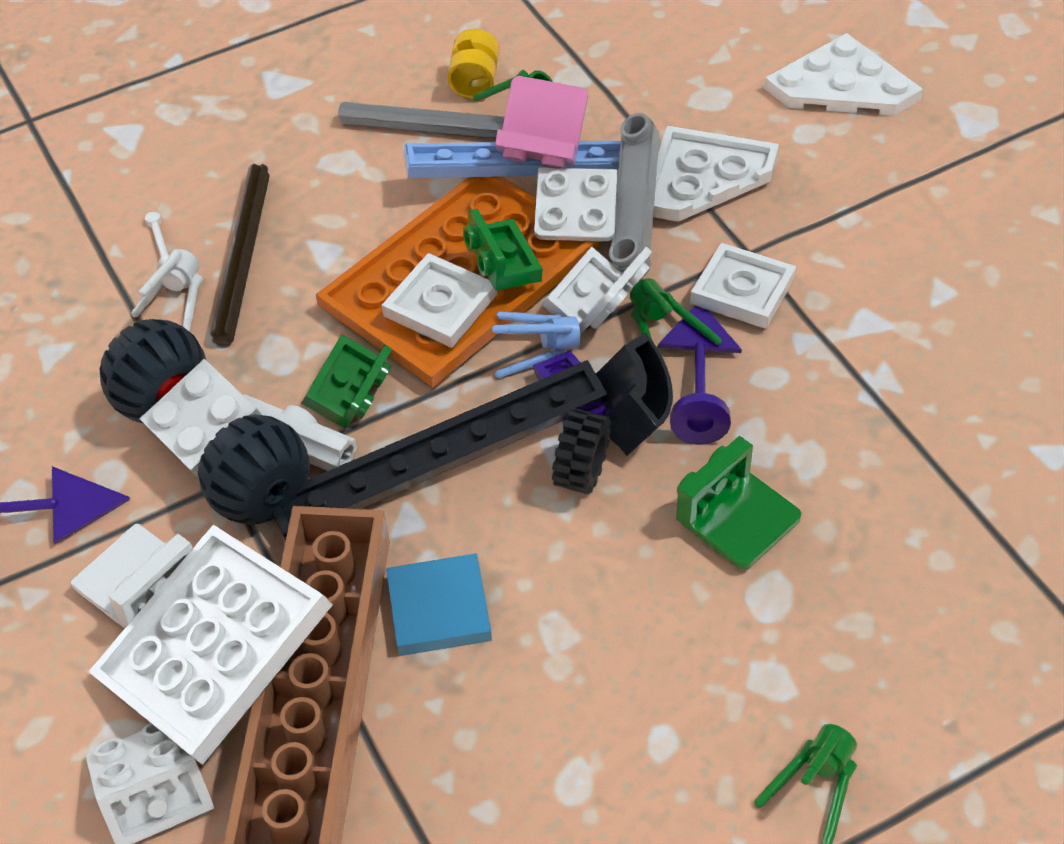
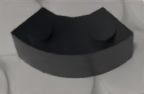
M647 333L624 345L596 373L607 393L605 416L610 417L609 419L611 420V434L609 436L626 456L633 452L665 422L673 402V388L668 368L658 348Z

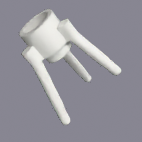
M174 249L166 262L139 290V295L142 296V299L131 312L132 316L138 317L163 286L172 291H181L188 287L183 327L190 331L198 288L203 281V277L197 274L200 267L198 259L186 250Z

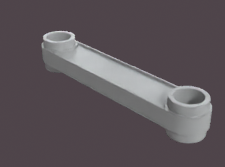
M643 113L630 115L624 120L620 128L622 136L616 192L615 234L609 250V257L612 265L622 273L645 247L651 250L658 150L661 140L654 122ZM650 256L644 261L649 267L651 266Z

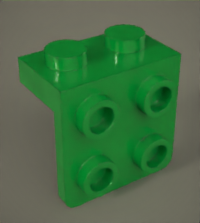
M739 435L728 446L717 448L710 456L708 463L696 473H688L681 480L677 487L676 520L736 567L745 570L755 564L799 524L801 511L750 473L753 445Z

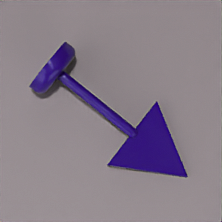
M694 306L689 312L718 335L722 340L721 344H714L682 318L658 343V348L695 350V393L680 398L673 405L670 412V427L679 439L687 443L699 445L710 444L720 440L728 433L731 427L729 407L719 397L706 393L705 351L741 353L742 349L707 309Z
M52 466V498L0 502V513L53 509V542L55 545L130 500V497Z

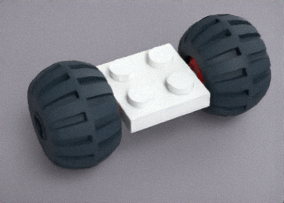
M145 319L134 323L133 327H126L120 332L121 335L118 338H113L108 345L109 350L104 351L99 368L101 387L108 402L117 412L128 419L144 423L199 477L201 491L215 512L233 522L256 525L274 519L273 511L278 506H281L283 510L297 498V495L293 494L305 485L310 470L307 448L299 434L283 421L272 416L262 415L246 397L206 361L202 347L190 331L169 320Z

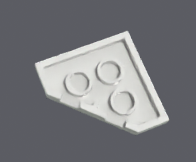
M848 33L765 77L764 85L766 91L788 108L804 109V104L826 105V111L856 113L857 108L879 109V115L895 116L921 101L923 89Z
M667 126L658 151L653 217L679 222L770 182L778 158L779 144Z

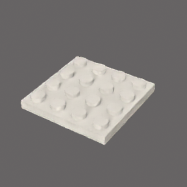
M213 525L88 672L203 765L333 604L317 590Z

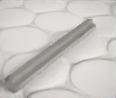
M342 102L338 110L339 122L347 125L496 138L498 129L502 130L505 118L504 116Z

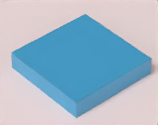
M477 553L386 568L399 656L492 641Z

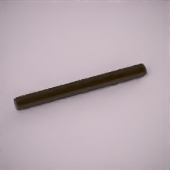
M252 164L247 171L210 331L212 342L216 345L224 344L228 346L234 341L270 177L268 167L264 164Z

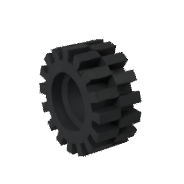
M576 408L569 412L568 418L563 424V432L560 433L558 438V448L555 449L554 456H556V459L552 466V470H554L552 474L554 486L588 495L593 492V488L596 487L598 482V476L601 475L602 463L606 459L605 452L609 446L610 440H608V437L611 434L610 417Z

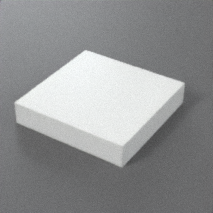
M721 243L692 289L690 304L767 329L795 279L797 266Z
M428 253L382 304V312L384 317L452 348L496 297L497 291L493 288L490 280Z

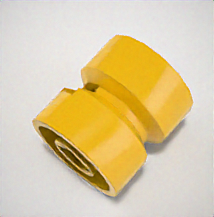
M468 29L459 33L454 39L447 82L457 95L473 99L475 94L494 86L500 47L497 39L492 34L481 29Z

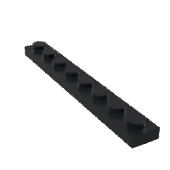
M583 361L308 479L305 485L293 494L297 495V498L283 510L281 506L273 510L276 522L286 541L293 506L362 509L567 420L568 414L573 408L587 411L606 403L607 393L589 361Z

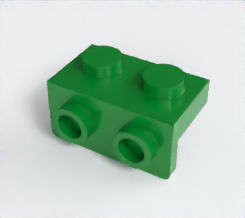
M478 209L469 210L468 226L463 228L464 242L468 250L474 251L482 276L488 277L495 291L542 281L543 268L514 219L486 224Z
M341 334L301 404L346 429L354 416L362 419L375 397L368 392L372 384L380 387L392 366L385 361L392 348L384 345L377 355Z

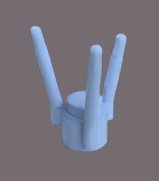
M497 312L496 316L500 320L534 324L494 325L492 327L493 333L540 334L542 346L550 348L551 351L495 372V377L503 378L511 374L513 375L532 368L534 364L566 353L567 350L578 349L580 346V327L575 316L561 317L560 314L538 315L518 312Z

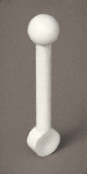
M153 211L145 215V221L147 226L153 230L161 256L159 260L161 267L168 259L169 254L159 226L162 223L160 214Z

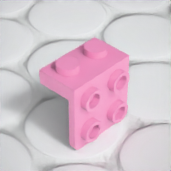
M523 76L514 77L511 82L503 128L497 131L495 146L498 152L503 153V158L512 161L526 162V157L542 160L541 165L550 168H564L565 165L575 166L588 100L586 89Z

